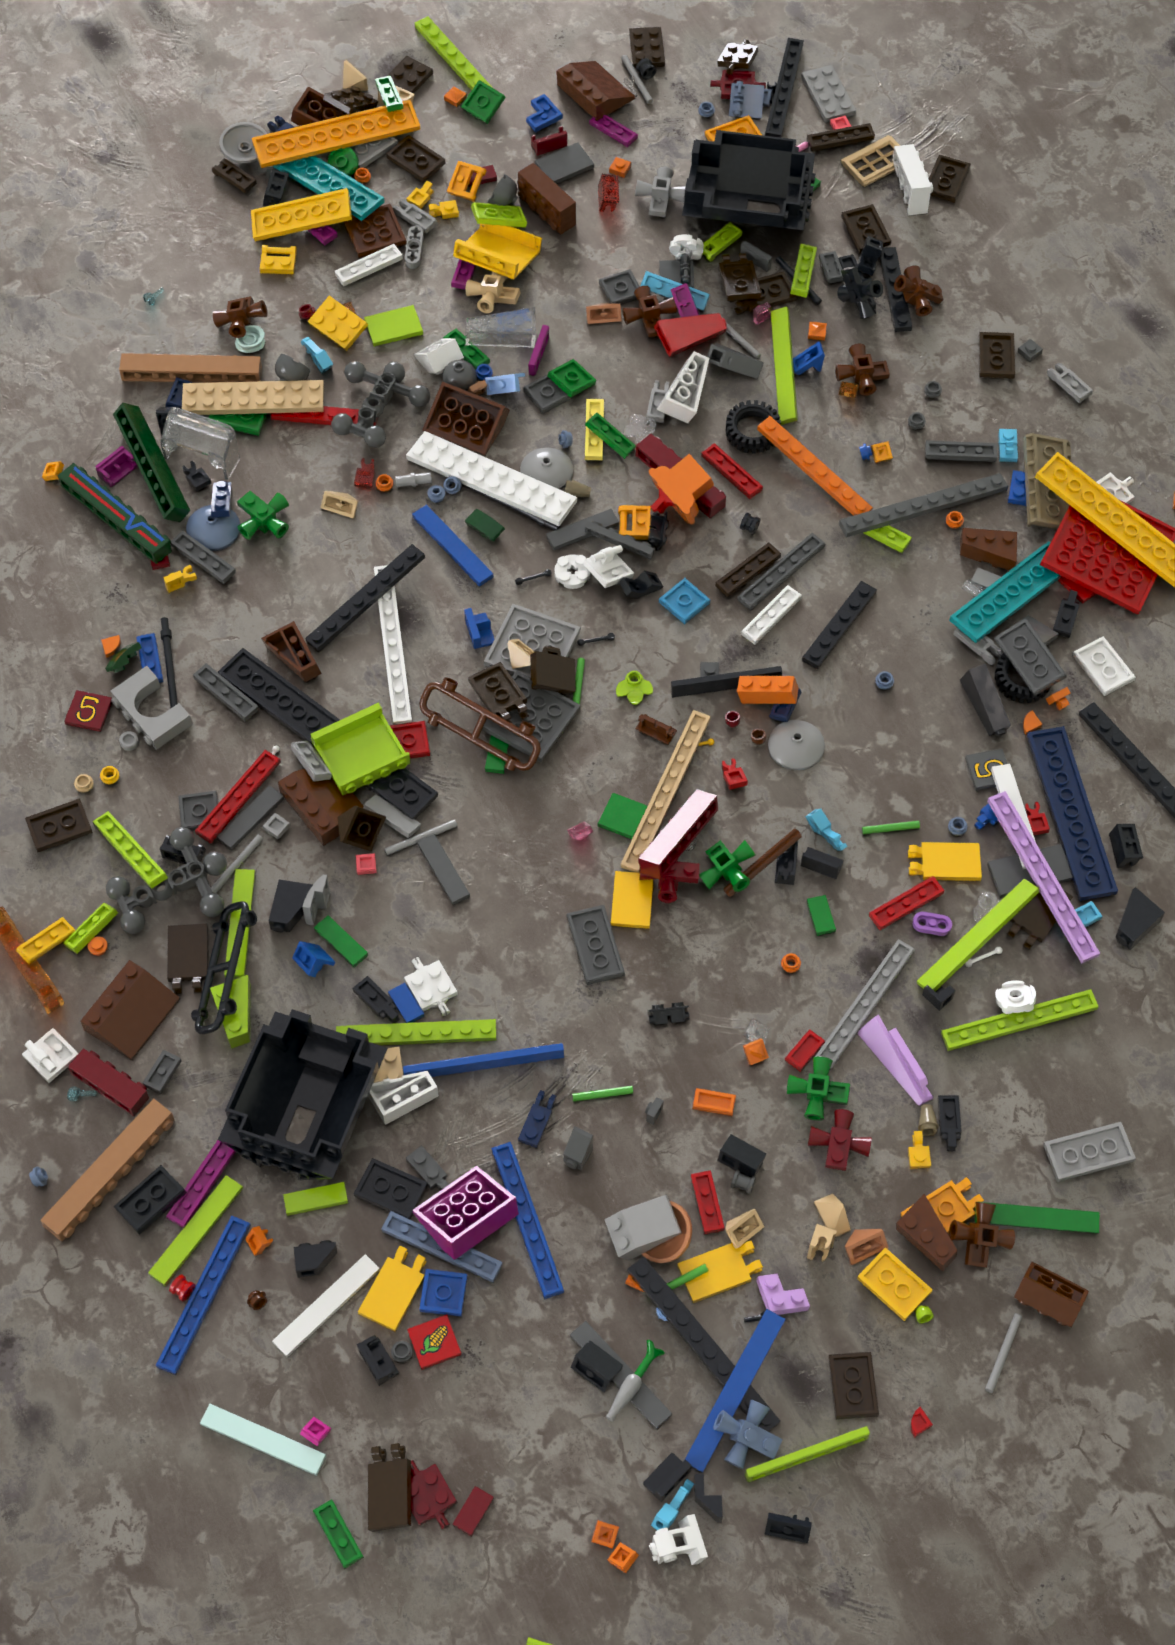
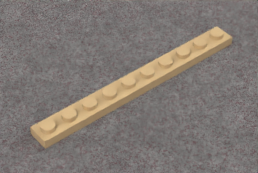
M695 710L692 711L621 862V868L631 872H640L638 858L648 848L650 842L656 838L710 722L711 716Z

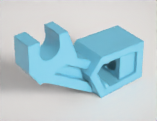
M309 337L301 340L302 346L305 345L306 352L308 354L311 353L312 360L321 374L332 368L333 362L325 350L320 349Z
M815 809L805 816L813 831L822 835L834 849L842 851L847 847L846 843L840 841L841 835L830 829L831 823L822 809Z
M687 1479L684 1485L679 1488L671 1503H665L651 1524L653 1528L659 1530L669 1528L679 1514L678 1509L694 1486L693 1482Z

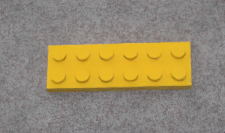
M348 188L251 210L254 241L352 220Z

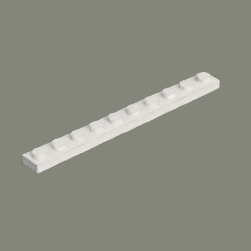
M387 565L374 567L375 576ZM394 585L378 599L393 725L411 723L412 717Z

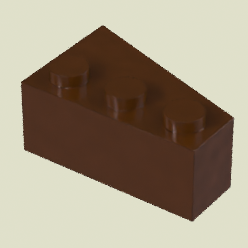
M963 528L960 538V555L978 562L990 563L995 568L1001 567L1010 571L1017 563V532Z
M294 621L261 638L266 648L303 681L307 682L322 674Z
M923 1194L898 1220L896 1230L943 1272L957 1257V1249L926 1195Z

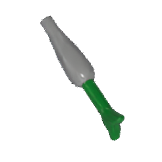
M647 1340L645 1358L635 1373L629 1374L621 1385L612 1407L606 1415L609 1421L613 1422L617 1414L638 1392L642 1384L641 1378L651 1362L665 1354L664 1350L655 1348L651 1340Z

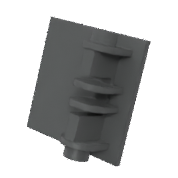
M682 254L680 260L659 261L660 276L681 284L687 283L689 287L694 288L693 260H690L688 254Z

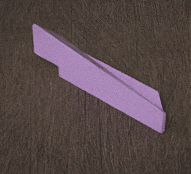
M875 1016L858 1031V1035L917 1105L920 1106L933 1100V1096L926 1087L928 1081L897 1029L894 1028L888 1032L880 1016Z

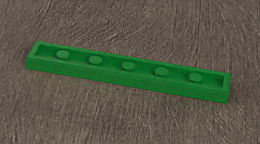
M975 1203V1223H977L976 1203ZM989 1203L996 1205L990 1225L1099 1233L1100 1212Z

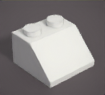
M442 338L414 354L415 358L428 373H436V375L443 373L445 367L450 362L464 358L456 339Z

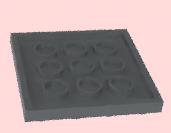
M516 671L512 678L527 698L525 705L528 708L526 712L529 717L522 720L517 709L508 712L511 716L510 721L517 727H520L522 721L531 723L536 727L533 736L538 739L541 746L537 761L542 762L580 710V705L557 692L543 689L533 690L531 688V678ZM488 718L486 719L483 731L531 756L533 745Z

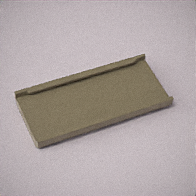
M1030 433L1023 438L1027 526L1037 525L1058 529L1069 504L1036 479L1035 475L1057 452L1071 462L1070 442L1065 439Z

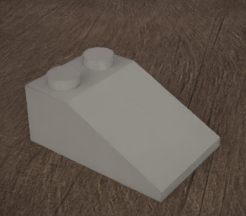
M667 1195L621 1210L604 1219L618 1257L626 1260H632L682 1233Z

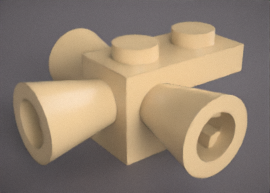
M492 272L491 275H485L482 283L470 279L466 283L467 297L482 295V298L477 303V307L483 313H491L494 303L516 304L521 293L520 288L503 287V283L508 277Z

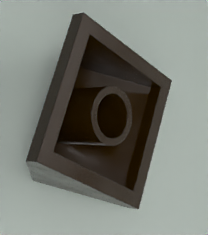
M358 806L352 807L337 817L340 841L372 851L386 816Z

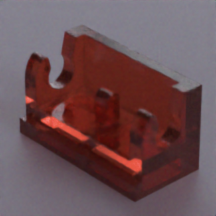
M603 173L598 184L600 212H604L606 206H611L612 212L615 210L617 203H619L618 175Z

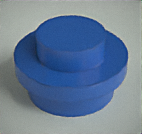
M487 364L479 365L476 369L477 378L483 381L486 377H492V368Z
M863 443V446L859 447L862 459L870 460L869 456H873L870 445L866 446Z

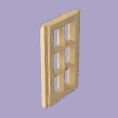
M888 135L841 159V163L862 186L866 187L895 171L893 162L891 163L887 159V157L893 155V151L884 155L880 149L888 145L894 149V146L900 145L892 136ZM877 152L880 156L879 158L871 162L866 159L867 156ZM862 159L866 165L856 169L852 164ZM882 160L888 164L879 170L873 166ZM868 167L874 171L865 177L859 173Z

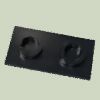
M654 512L650 516L648 542L652 546L657 545L656 551L662 545H665L667 541L665 531L669 525V520H667L668 512H665L663 516Z
M683 1002L672 1003V1007L664 1008V1004L652 1005V1009L648 1010V1012H652V1016H649V1023L654 1025L668 1023L667 1016L670 1015L672 1023L686 1022V1020H689V1012H685V1008H688L689 1005L684 1006Z

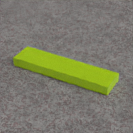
M800 244L790 294L807 298L817 247Z

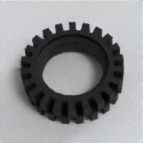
M747 400L746 405L744 402H740L739 407L737 405L733 406V410L729 411V415L726 418L725 430L728 441H732L731 445L733 447L737 445V450L739 451L744 447L745 453H748L749 449H752V454H756V449L759 450V453H762L764 448L766 451L769 450L770 445L773 447L774 444L765 436L747 437L738 430L737 424L741 419L748 416H756L764 420L771 416L781 425L780 416L777 414L776 409L772 410L771 405L765 407L766 402L763 401L761 405H758V400H754V404H751V400Z
M1003 653L998 660L994 676L996 686H1000L999 691L1001 693L1005 691L1004 696L1007 698L1012 695V701H1015L1016 697L1020 698L1019 703H1023L1024 699H1027V703H1031L1032 698L1036 702L1040 697H1045L1050 687L1034 696L1028 687L1019 686L1009 678L1007 670L1012 664Z

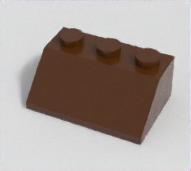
M1031 1262L1014 1298L1018 1299L1023 1305H1029L1037 1309L1040 1314L1056 1319L1059 1324L1068 1325L1072 1328L1089 1291Z

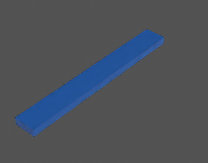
M563 1043L420 1063L403 1066L404 1075L428 1071L431 1077L553 1060L564 1058Z
M511 1142L491 1148L504 1187L516 1197L519 1215L515 1218L543 1297L547 1299L562 1294L564 1289Z
M231 1215L156 1363L157 1368L174 1375L177 1374L251 1226L249 1222Z
M766 1309L685 1458L693 1468L702 1473L704 1472L724 1435V1432L713 1429L718 1414L724 1410L732 1417L735 1415L786 1320L785 1318Z

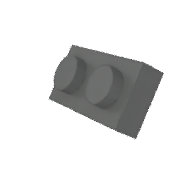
M163 1050L143 1081V1085L162 1094L180 1065L181 1058Z

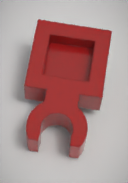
M734 758L731 759V765H727L725 761H722L723 777L729 790L747 786L748 780L742 768H736V760Z
M1035 802V809H1030L1029 805L1025 804L1024 808L1028 815L1033 835L1049 833L1050 828L1045 813H1039V803Z

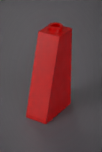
M720 313L659 320L654 328L668 356L672 357L723 334L727 329V324Z

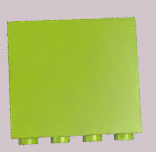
M379 702L311 733L312 744L332 773L331 777L342 796L347 793H353L357 788L370 785L374 780L387 777L391 772L403 769L410 764L409 752L406 753L385 719Z

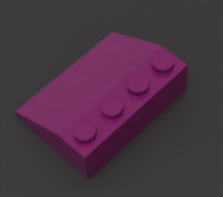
M475 1166L412 1210L413 1214L440 1248L454 1260L519 1215L516 1197L478 1166Z

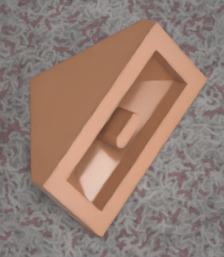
M601 303L586 306L587 324L622 321L620 304Z
M882 1229L854 1230L845 1245L851 1265L881 1252L884 1248H889Z

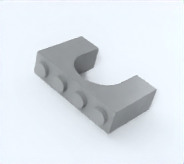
M146 666L110 691L113 697L111 701L116 708L120 707L123 710L122 714L127 721L131 720L133 722L134 729L138 733L142 732L145 742L149 746L153 745L157 750L192 726L193 722L188 712L180 703L157 717H145L138 712L140 703L161 687L156 675Z

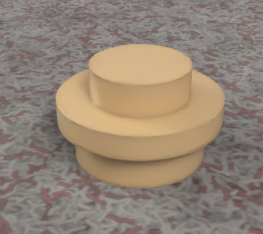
M86 774L77 776L74 782L76 790L82 793L90 791L94 785L93 779Z

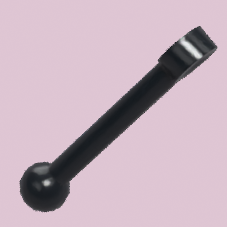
M547 569L543 573L526 578H517L515 583L520 585L528 580L545 575L550 576L551 570Z
M609 633L608 636L586 640L579 639L577 644L583 646L585 643L606 639L613 641L615 635Z

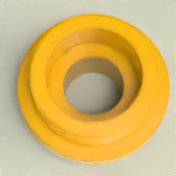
M113 766L104 767L100 773V778L105 784H114L120 776L119 771Z

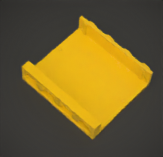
M480 224L479 229L466 242L460 239L455 241L453 257L514 280L540 253L542 238L511 226Z

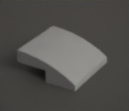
M323 874L313 884L304 900L302 908L305 922L308 925H314L318 908L325 910L327 908L331 893L327 875Z

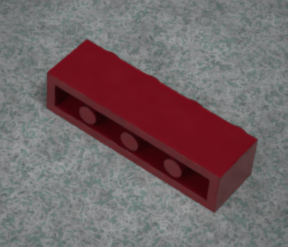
M83 1048L68 1066L71 1075L132 1116H135L149 1099L146 1091L147 1088L142 1083L133 1082L127 1073L123 1071L121 1073L118 1072L109 1061L103 1062L100 1060V1056L92 1050L88 1052Z

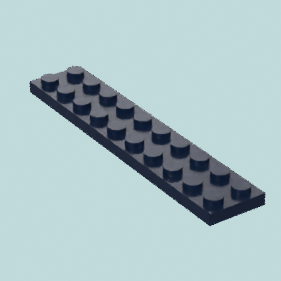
M1065 727L1028 732L1027 739L1062 848L1068 860L1079 901L1116 895L1118 889Z

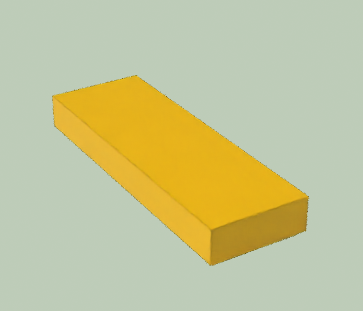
M62 917L18 946L16 952L28 964H31L65 941L75 929Z

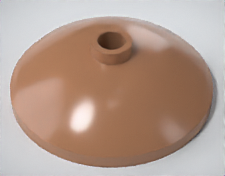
M670 1201L682 1233L642 1254L652 1262H672L678 1259L690 1244L692 1237L690 1217L686 1210L675 1202Z

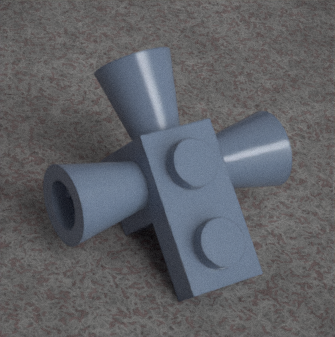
M750 1400L746 1420H735L724 1410L718 1414L713 1429L731 1434L729 1439L736 1442L724 1461L744 1469L748 1449H753L770 1459L775 1458L783 1439L758 1427L770 1408L757 1401Z

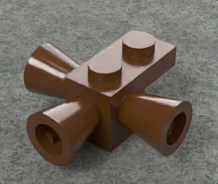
M919 266L907 267L904 270V275L898 276L894 282V289L897 292H903L905 301L915 306L916 315L926 316L932 312L933 308L928 300L938 304L944 300L942 290L938 285L921 279Z
M640 286L634 291V295L639 301V308H623L622 310L625 324L628 325L642 319L648 337L658 336L654 326L657 321L661 320L660 314L677 313L675 300L671 297L659 303L656 295L651 296L649 286Z
M251 296L228 301L227 311H213V321L217 328L232 322L229 334L234 338L245 336V326L251 324V317H267L265 302L261 300L254 304Z
M861 343L854 344L849 348V353L853 358L852 365H835L837 381L854 377L855 383L859 382L860 394L864 396L871 395L877 390L873 380L889 379L890 376L886 360L872 362L871 354H866V346Z
M975 1202L977 1223H969L967 1225L953 1220L949 1228V1237L952 1241L967 1240L965 1265L987 1268L989 1247H997L998 1245L1011 1250L1015 1243V1231L1013 1229L999 1230V1226L990 1225L996 1208L995 1204Z

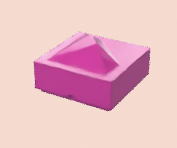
M313 1417L302 1428L300 1435L318 1446L330 1433L331 1428Z

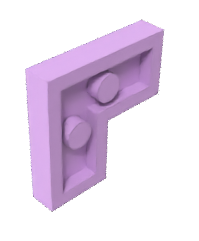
M778 1274L757 1277L756 1282L766 1309L777 1315L809 1310L810 1305L803 1288L784 1291Z

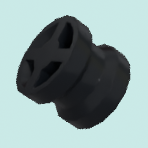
M648 58L642 59L636 66L638 72L641 73L645 80L652 78L657 71Z
M746 513L741 521L740 529L748 530L749 533L755 534L761 518L752 517L750 513Z

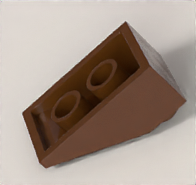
M307 87L293 108L291 122L302 126L348 114L323 100V94Z

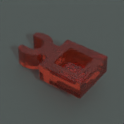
M365 458L361 459V468H357L355 486L373 487L375 477L374 459H371L370 464H365Z

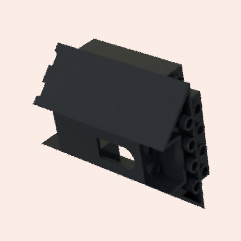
M716 130L714 141L696 139L693 143L690 174L686 181L682 216L804 230L805 222H809L810 212H807V209H811L812 199H809V196H813L814 186H811V184L815 183L816 174L813 173L815 154L798 152L799 147H796V139ZM748 201L775 204L779 206L780 212L770 213L747 210Z
M292 1009L288 1016L275 1011L269 1026L263 1024L225 1109L227 1120L218 1140L260 1168L262 1164L265 1166L274 1165L283 1172L290 1173L292 1171L297 1173L298 1180L333 1179L388 1048L369 1042L367 1033L348 1028L346 1034L313 1024L309 1014ZM300 1106L315 1111L316 1114L305 1139L301 1143L296 1144L286 1140V1133L297 1107Z

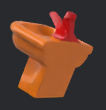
M690 454L671 469L666 466H660L656 469L650 468L649 474L659 490V498L650 506L652 511H658L660 514H663L668 506H672L684 521L693 525L699 512L696 500L714 486L712 478Z

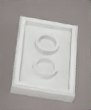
M1104 636L1081 647L1072 654L1103 696L1135 681L1136 677Z

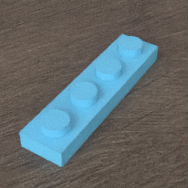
M648 271L645 272L641 286H649L652 293L666 298L673 297L671 289L683 285ZM689 287L697 309L704 311L710 294Z

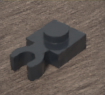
M190 461L192 467L190 469H187L184 465L182 466L184 474L187 475V481L196 492L211 484L209 476L202 468L197 469L195 462Z

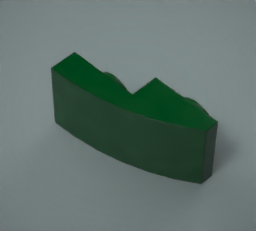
M475 509L465 520L467 526L479 531L481 536L493 542L505 530L500 523L478 509Z
M131 643L121 649L110 660L105 668L106 671L117 673L124 670V665L130 663L128 658L137 655L136 651L142 649L140 643Z

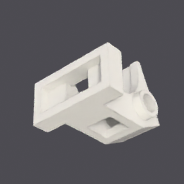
M695 1514L687 1515L678 1522L679 1529L668 1530V1528H662L655 1532L656 1535H653L649 1549L652 1552L653 1561L657 1560L658 1564H661L663 1561L665 1563L677 1559L676 1555L688 1554L691 1565L699 1564L708 1557ZM673 1537H683L685 1546L676 1547Z

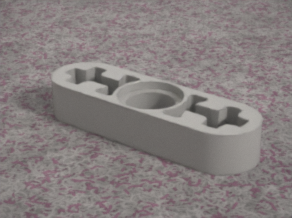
M418 225L412 226L408 230L405 265L410 269L419 267L421 262L424 232L423 228ZM412 245L419 246L417 249L410 248Z

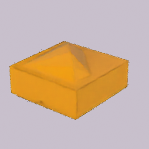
M889 441L870 446L875 463L893 458Z
M61 461L47 463L42 478L45 481L57 480V475L62 472L64 464Z

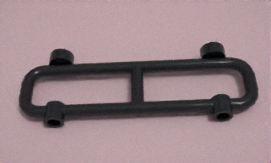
M244 901L228 905L221 913L219 922L212 925V930L216 936L199 1008L191 1013V1017L195 1021V1030L198 1034H208L218 1030L225 1016L232 1015L237 1010L236 1002L229 998L245 928L254 926L257 923L255 912L249 910L248 904ZM241 909L230 961L217 964L224 932L229 929L228 917L233 911ZM227 970L216 1020L210 1025L203 1026V1021L208 1018V1011L206 1009L215 973Z

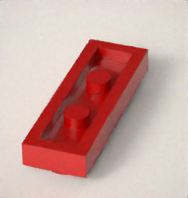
M711 1170L691 1174V1182L704 1235L724 1231L725 1227Z

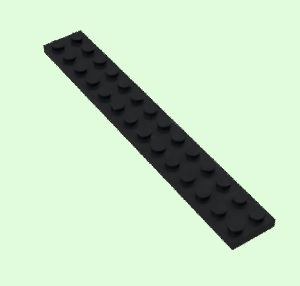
M244 648L218 671L222 677L251 701L303 740L310 742L312 746L311 733L340 720ZM406 768L393 771L387 777H381L374 780L370 785H365L412 820L416 819L438 797L437 791Z

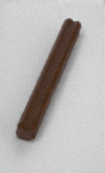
M796 828L793 829L742 873L752 880L802 837L801 833ZM731 882L723 889L729 897L736 893Z

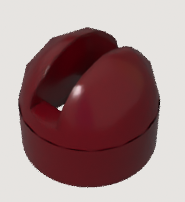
M736 711L727 712L725 715L726 724L729 727L738 726L740 714Z

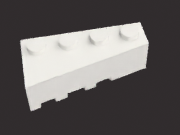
M914 144L894 146L892 160L897 177H899L900 189L904 190L903 199L904 203L908 204V216L928 213L930 193L933 192V185L929 182L928 173L924 170L923 161H920L919 152L916 151Z
M694 351L684 363L656 410L689 423L697 413L709 358Z

